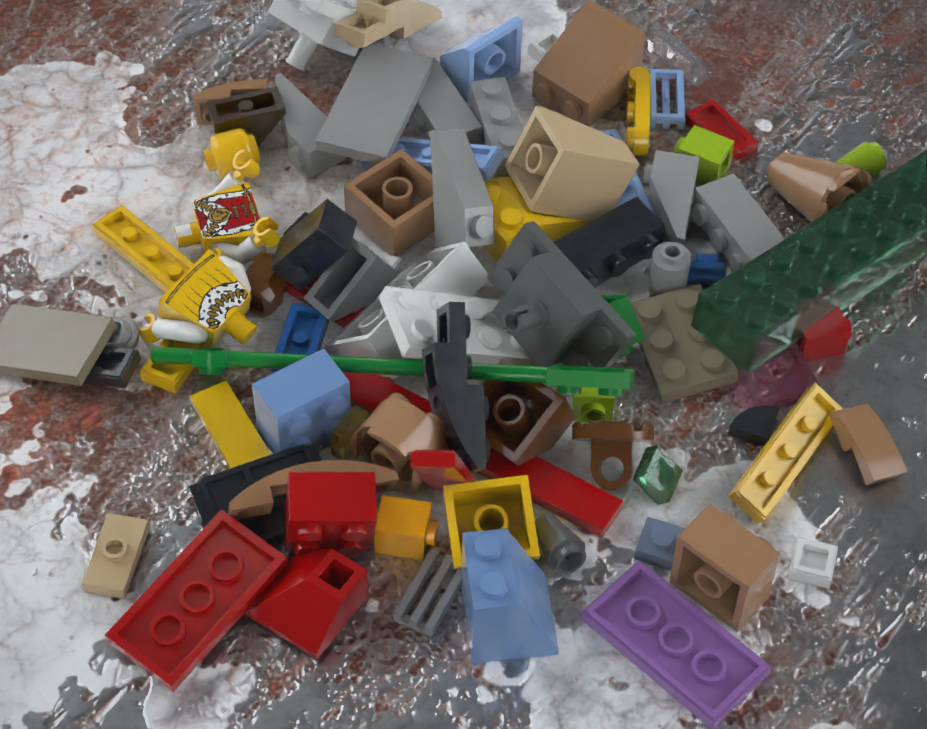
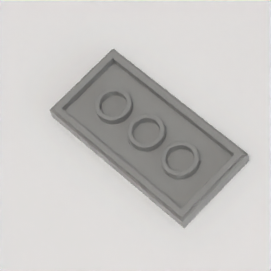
M369 44L368 47L362 48L315 140L316 150L378 164L391 156L434 67L433 58L375 44Z

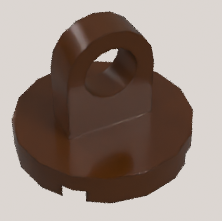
M589 421L586 424L575 422L572 425V440L591 441V474L593 479L602 488L616 490L626 486L633 476L634 442H653L654 426L649 423H642L641 431V428H637V426L629 424V422ZM611 457L618 458L624 468L621 477L615 481L606 480L601 472L603 462Z

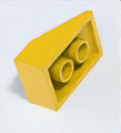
M498 177L484 182L493 204L495 244L483 245V247L496 262L501 258L525 223L535 221L554 242L591 222L531 212L511 177Z

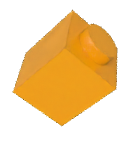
M382 495L374 531V553L424 561L427 546H435L438 534L439 521L432 520V503Z

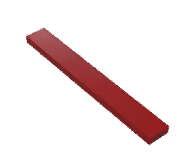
M343 373L350 382L351 407L367 416H370L383 400L388 399L393 393L405 396L412 405L422 410L425 414H433L429 400L379 374ZM491 449L486 469L476 472L490 480L528 475L533 503L600 538H603L623 509V500L538 456L517 466Z

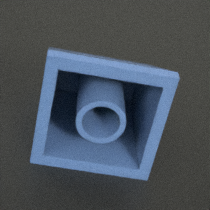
M507 529L463 533L461 591L472 664L559 655L547 578L543 571Z

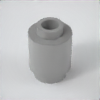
M664 242L654 249L649 281L656 294L667 293L687 286L691 253L684 245L677 242Z

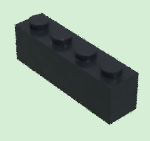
M636 196L554 241V244L591 285L596 288L606 280L624 274L628 268L640 261L651 259L656 246L663 243L664 224Z

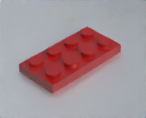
M221 509L105 634L106 641L173 693L288 565L287 557Z

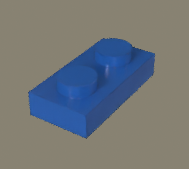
M292 303L274 353L311 355L320 351L330 320L314 307ZM271 369V373H275L281 369Z

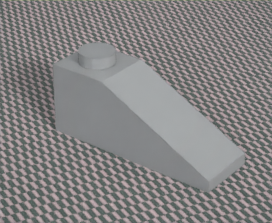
M281 73L274 75L275 86H278L286 108V115L281 119L287 145V156L291 164L296 169L300 168L312 179L345 160V156L316 150L315 140L327 116Z
M464 128L431 130L435 245L447 246L464 241L468 247L495 244L493 204Z
M656 150L653 165H645L642 185L649 187L648 199L657 218L664 224V242H677L684 245L700 157Z

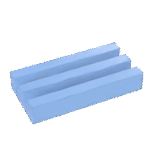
M648 69L650 71V128H655L656 123H661L662 129H670V124H677V129L684 130V71ZM656 78H661L662 113H656ZM669 78L675 79L676 114H670Z

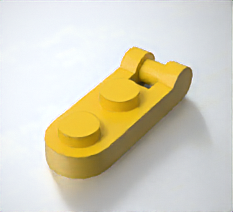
M638 66L629 71L628 77L630 87L627 89L626 122L633 123V127H627L626 145L629 149H632L634 156L647 157L650 133V71L645 67Z

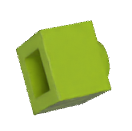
M582 387L581 394H572V410L576 415L574 421H585L587 423L589 421H612L615 396L598 395V388Z

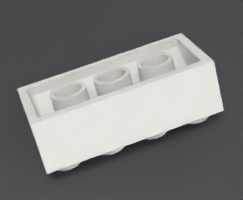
M464 241L420 252L387 286L479 297L482 293L480 288L488 281V274ZM379 296L373 303L367 305L325 346L334 356L412 359L402 357ZM381 375V376H383L384 378H386V377H391V379H395V378H398L400 375Z

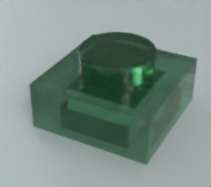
M655 445L645 449L632 479L657 505L671 501L683 470L659 445Z

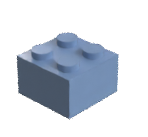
M325 349L315 352L252 383L257 432L273 454L298 445L309 446L314 443L316 448L328 442L338 441L346 433L352 431L350 382Z

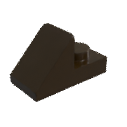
M278 86L206 102L215 134L237 128H248L250 135H254L257 146H260L286 115V108Z

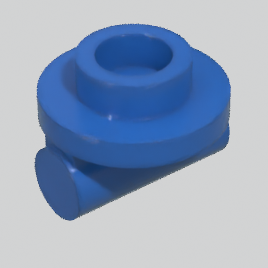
M696 253V260L690 263L687 284L725 285L726 262H719V254Z

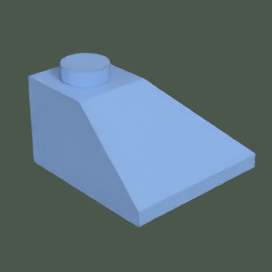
M519 16L477 34L440 55L441 67L467 104H469L470 82L504 76L507 80L520 72L523 19Z

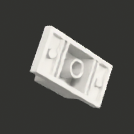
M274 0L268 13L300 33L285 61L299 70L306 71V67L318 44L355 57L359 48L350 46L347 41L334 37L335 23L356 13L357 6L348 0Z

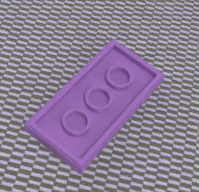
M638 560L581 613V620L710 729H714L770 674L771 666L641 560Z

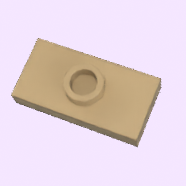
M107 513L82 581L84 592L122 599L126 598L150 529L148 520Z

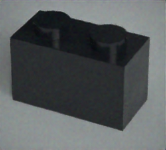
M327 198L279 239L270 269L301 291L349 252L357 221Z

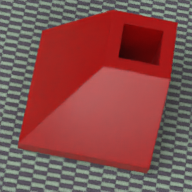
M332 548L308 550L300 553L291 559L284 570L248 609L247 616L305 653L318 659L369 597L367 569Z

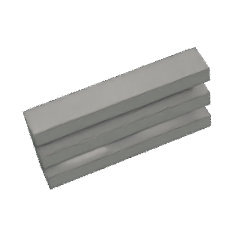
M431 548L393 613V620L427 636H434L461 588L462 569H454L452 555L447 553L446 557L440 555V550ZM435 566H438L439 569L437 570L435 576L430 582L428 588L426 589L420 602L415 608L413 614L411 616H408L410 609L415 603L417 597L419 596L421 590L426 584L432 571L434 570ZM448 572L454 573L427 623L422 622L421 619Z

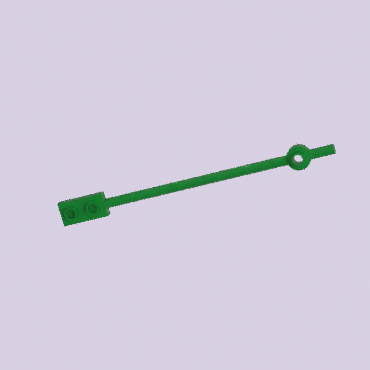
M153 347L151 350V361L153 363L189 364L199 367V374L221 375L223 374L224 367L283 369L309 356L308 354L231 351V349ZM330 356L342 373L424 377L423 360ZM472 363L470 379L546 383L547 386H557V393L581 394L582 387L598 388V395L623 396V390H630L634 385V369Z

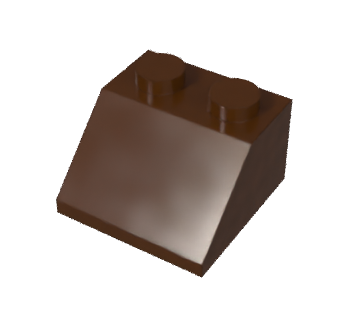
M503 358L498 363L505 365H513ZM485 380L482 384L484 386V397H487L489 401V416L487 421H485V438L489 439L491 449L517 466L551 450L576 418L566 398L543 383Z

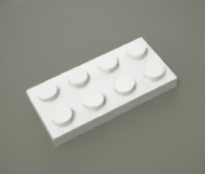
M385 286L379 295V300L403 358L422 359V349L437 342L436 310L448 302H465V314L469 315L471 321L470 335L466 339L467 355L471 357L472 363L498 364L503 358L513 365L538 366L515 338L507 333L508 330L503 329L501 322L492 313L500 300Z

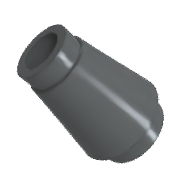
M553 513L540 515L535 520L536 533L548 566L553 570H557L560 574H570L578 570L584 564L587 557L585 543Z

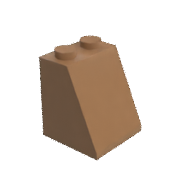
M588 0L533 70L532 96L565 117L591 127L626 97L627 89L630 87L628 83L629 71L634 67H642L646 32L597 3Z

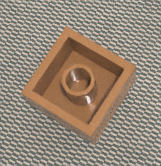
M400 149L344 185L345 212L357 221L356 226L389 255L397 257L435 232L432 174L404 150Z
M709 504L677 536L669 583L738 632L768 600L780 553L774 549L769 541L755 536L739 525L732 515L721 512Z

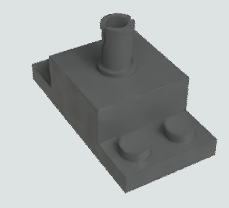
M535 221L525 223L487 276L490 283L503 296L492 313L501 322L503 329L508 330L507 333L515 338L538 366L549 367L561 362L565 366L611 368L636 336V333Z

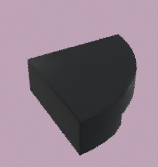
M758 406L741 412L732 421L728 435L765 446L771 437L779 408Z

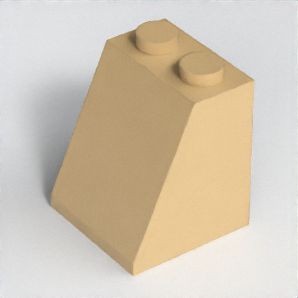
M541 106L535 107L505 164L507 172L531 212L592 221L617 207L619 199L639 166L638 161L624 141Z

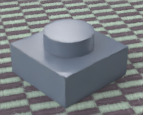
M647 517L635 550L634 559L671 570L677 536L685 528Z

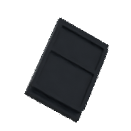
M313 443L309 446L298 445L204 477L199 483L189 486V491L201 519V526L204 528L221 509L228 513L229 503L239 493L260 479L292 466L323 461L315 444ZM285 495L273 497L274 503L271 514L237 521L268 544L285 539Z

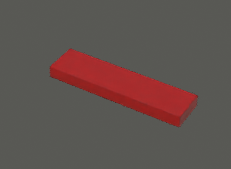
M454 450L411 451L410 467L433 491H443L444 485L475 482L474 475Z

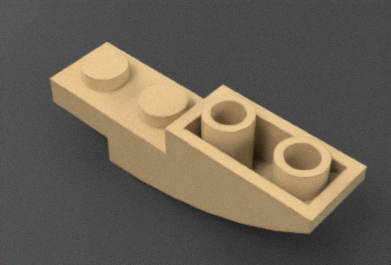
M357 0L356 13L335 23L334 37L345 40L350 46L356 48L368 47L369 44L386 36L394 39H406L413 33L441 19L442 11L420 0Z

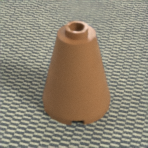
M782 153L775 157L767 168L769 185L823 235L831 236L835 239L849 234L859 224L863 216L859 215L858 212L862 204L869 205L872 198L873 182L871 175L860 167L792 153Z

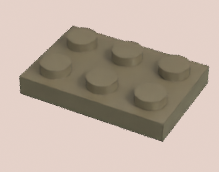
M700 283L631 302L645 337L638 344L661 403L738 382V372Z

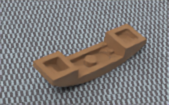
M324 460L300 464L277 471L250 485L229 503L227 514L236 520L271 514L274 503L273 497L285 495L288 472H375L376 494L394 491L399 480L397 471L384 466L353 460Z

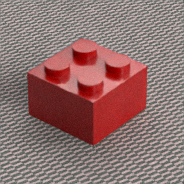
M288 472L284 500L285 552L295 551V554L298 555L308 550L332 548L344 556H356L362 554L363 551H370L377 523L375 472Z

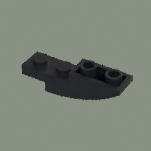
M448 302L436 310L437 342L422 349L423 372L432 412L446 426L443 435L449 450L456 452L471 473L486 469V463L489 461L491 454L490 441L488 438H485V421H487L489 416V401L487 397H484L483 385H468L467 382L472 374V360L466 351V339L470 335L471 321L469 315L465 314V302Z

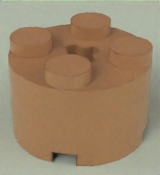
M393 393L388 399L383 400L354 433L350 439V447L355 458L361 454L367 463L397 471L399 480L394 491L402 493L407 487L411 488V492H414L424 480L410 467L411 451L447 450V443L443 435L446 426L435 414H425L422 410L412 405L405 396Z

